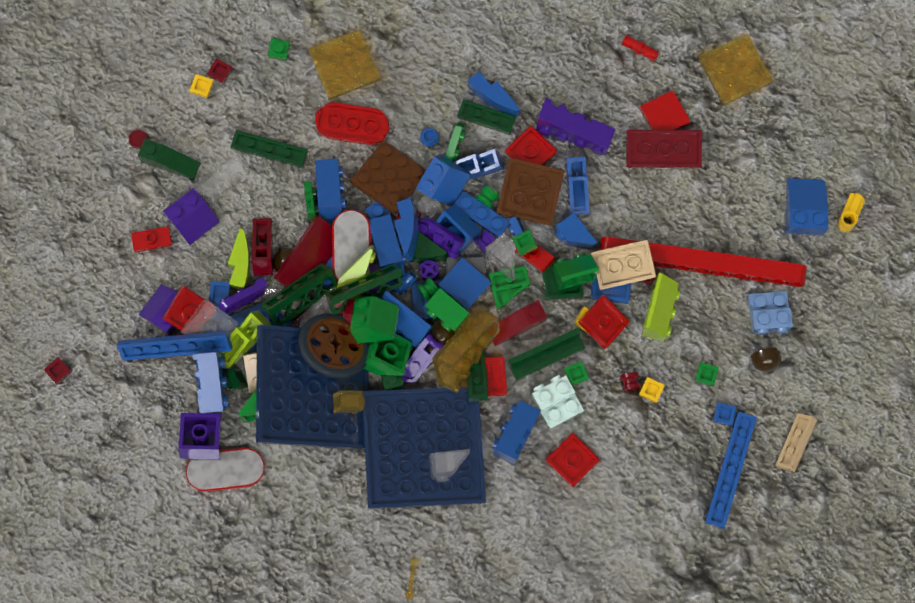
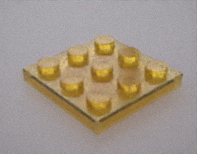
M360 29L308 49L328 100L381 81Z
M748 34L698 56V60L723 106L773 83L770 73Z

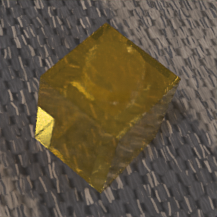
M341 390L334 393V413L356 414L363 411L365 406L363 391Z

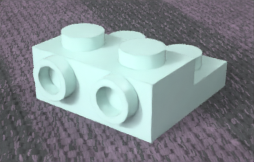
M558 375L550 380L551 384L547 386L541 384L533 389L534 393H532L531 397L537 408L541 410L540 413L549 429L584 412L567 376L561 377V375Z

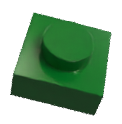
M271 38L268 58L287 61L290 41Z
M530 230L512 238L520 256L538 248Z
M582 361L563 369L572 386L589 380Z
M700 362L695 382L713 387L719 367Z

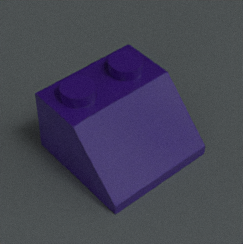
M194 188L163 211L166 218L189 245L193 244L220 222Z
M161 284L138 315L166 335L171 336L176 327L162 318L177 292Z

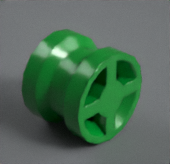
M483 186L481 194L477 195L475 199L491 209L492 203L499 198V195L490 187Z
M431 278L426 279L424 284L417 285L419 293L426 302L438 291Z

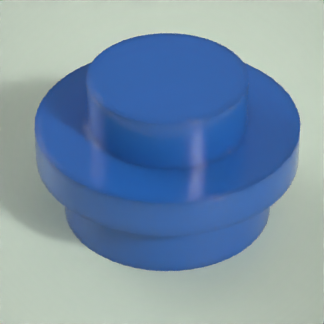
M427 128L421 132L420 140L423 145L432 147L437 144L439 134L435 129Z

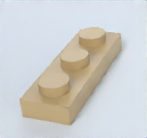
M797 413L775 466L791 472L796 471L816 424V418Z

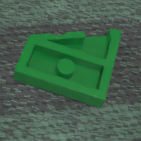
M460 121L455 125L445 155L451 161L458 159L460 153L458 147L465 138L467 123Z
M309 181L304 182L307 215L309 223H311L316 215L319 216L318 205L314 203V198H317L316 187H312V183Z
M526 266L489 273L488 275L496 310H500L530 286Z

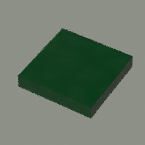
M553 261L542 273L545 301L583 297L582 284L559 290L553 272V266L556 264V261Z

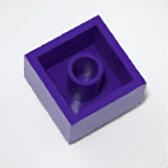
M181 413L178 446L180 459H220L221 414Z

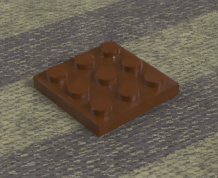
M383 140L352 177L350 184L396 215L399 212L397 202L412 196L417 190L416 187L426 169Z
M509 158L496 213L509 217L516 216L518 219L552 226L565 170Z

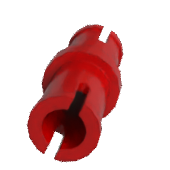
M629 35L624 37L621 44L635 51V54H641L655 62L660 52L645 45L646 42H640Z

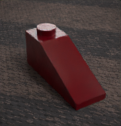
M272 218L253 219L252 267L254 276L273 275Z
M537 300L486 330L494 346H497L546 322L547 315L541 303Z

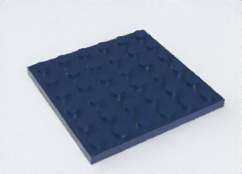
M259 324L257 326L256 443L365 450L362 391H369L368 371L362 369V371L354 376L346 378L325 376L310 367L303 358L298 342L301 328ZM321 330L323 333H329L327 330ZM311 340L312 345L320 346L319 341ZM326 355L321 356V359L323 361L324 359L328 358V356Z
M468 387L362 391L368 509L486 503L479 401L469 402Z

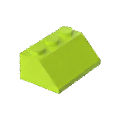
M662 273L658 274L654 282L641 334L643 337L664 341L666 336H670L672 326L669 325L670 318L674 319L676 308L673 307L675 300L678 301L681 292L678 289L679 283Z

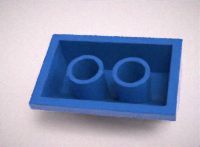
M385 291L380 299L395 304L400 308L396 334L412 342L410 351L412 349L416 350L425 337L431 333V326L388 291Z

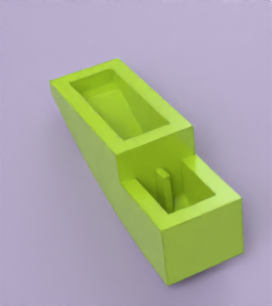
M241 228L228 261L229 268L233 269L229 285L235 290L247 289L250 274L249 246L245 232Z
M259 311L251 312L242 325L236 327L229 336L233 346L232 350L220 352L226 358L227 369L231 368L257 342V326L259 324H272Z

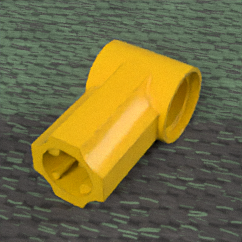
M857 193L849 194L842 214L837 221V227L840 231L849 232L858 222L859 214L866 200L862 195ZM844 219L850 220L851 224L845 223Z

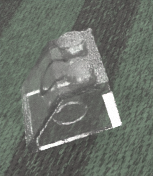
M203 300L183 327L181 333L188 335L228 331L230 336L239 323L208 300Z

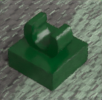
M231 369L226 372L229 378L227 379V387L225 389L243 390L248 387L241 369Z

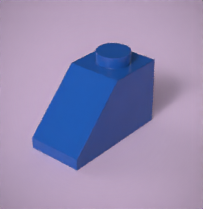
M575 213L555 227L556 238L560 242L563 241L567 246L594 249L596 247V240Z

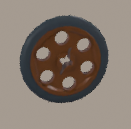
M332 313L319 314L308 319L302 326L298 339L300 352L309 366L317 372L332 378H346L359 373L367 365L366 358L369 342L357 343L343 315ZM320 327H327L329 333H323L320 330ZM339 329H345L348 335H341ZM311 340L319 341L320 346L312 345ZM349 344L355 345L358 351H352L349 348ZM321 356H328L330 358V362H324L321 359ZM340 358H346L349 364H342Z

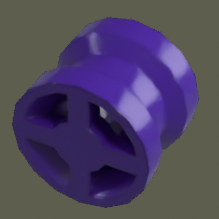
M484 230L480 237L474 239V243L484 254H487L491 247L497 245V241L487 230Z
M432 260L424 261L420 266L421 278L424 281L428 278L436 280L439 274L437 263Z

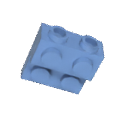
M787 291L748 295L752 333L758 332V335H766L770 331H777L778 334L789 332L788 330L793 327L791 308L788 305Z

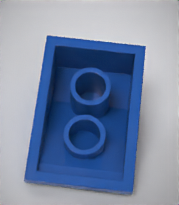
M787 178L786 233L823 236L828 230V203L825 180Z

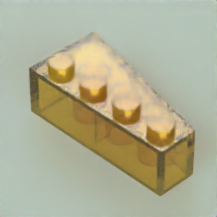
M478 309L458 329L457 333L446 342L443 348L434 355L432 359L439 385L456 393L460 390L459 384L462 379L466 380L470 375L468 371L473 363L477 364L479 362L483 348L487 350L500 331L497 316Z

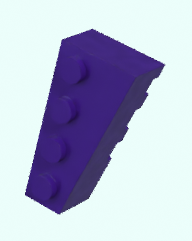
M545 98L536 127L540 134L557 137V140L561 142L568 141L574 143L576 147L581 149H591L593 153L598 155L607 154L615 132L614 128L594 119L588 121L583 114L579 112L572 114L567 110L566 106L560 104L557 107L551 104L552 100Z

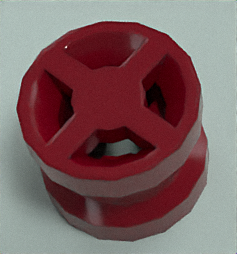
M639 372L620 375V380L623 381V392L642 388L641 383L638 382Z

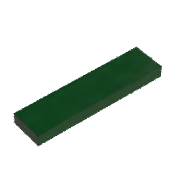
M239 130L235 131L231 144V149L299 168L304 167L308 154V149Z

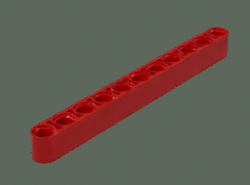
M602 237L600 250L638 241ZM649 243L655 267L795 287L805 286L807 266L802 264Z

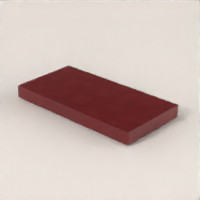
M626 130V168H702V130Z
M316 215L274 276V279L284 287H287L319 264L326 265L332 257V226Z

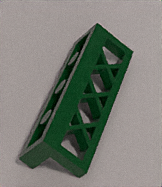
M321 263L261 303L260 306L264 312L270 315L274 326H282L325 297L324 293L336 289L338 283L332 269ZM330 278L332 284L327 288H322L324 281ZM311 289H316L314 297L311 299L307 298L308 292ZM297 299L301 300L299 307L292 309L293 302ZM280 310H285L284 317L278 320L275 314Z
M393 263L324 293L331 313L336 315L343 312L347 301L353 300L351 298L361 294L359 298L377 297L384 294L385 291H391L402 286L401 276L403 273L401 268ZM395 278H396V280H397V282H394V283H392V284H390V285L386 283V282L391 281V280H393V279H395ZM378 286V288H377L376 291H374V292L368 291V290H370V289L375 288V287ZM343 302L342 306L337 308L334 307V305Z
M579 328L509 359L508 366L515 380L518 381L585 350L586 347L580 337L581 332Z

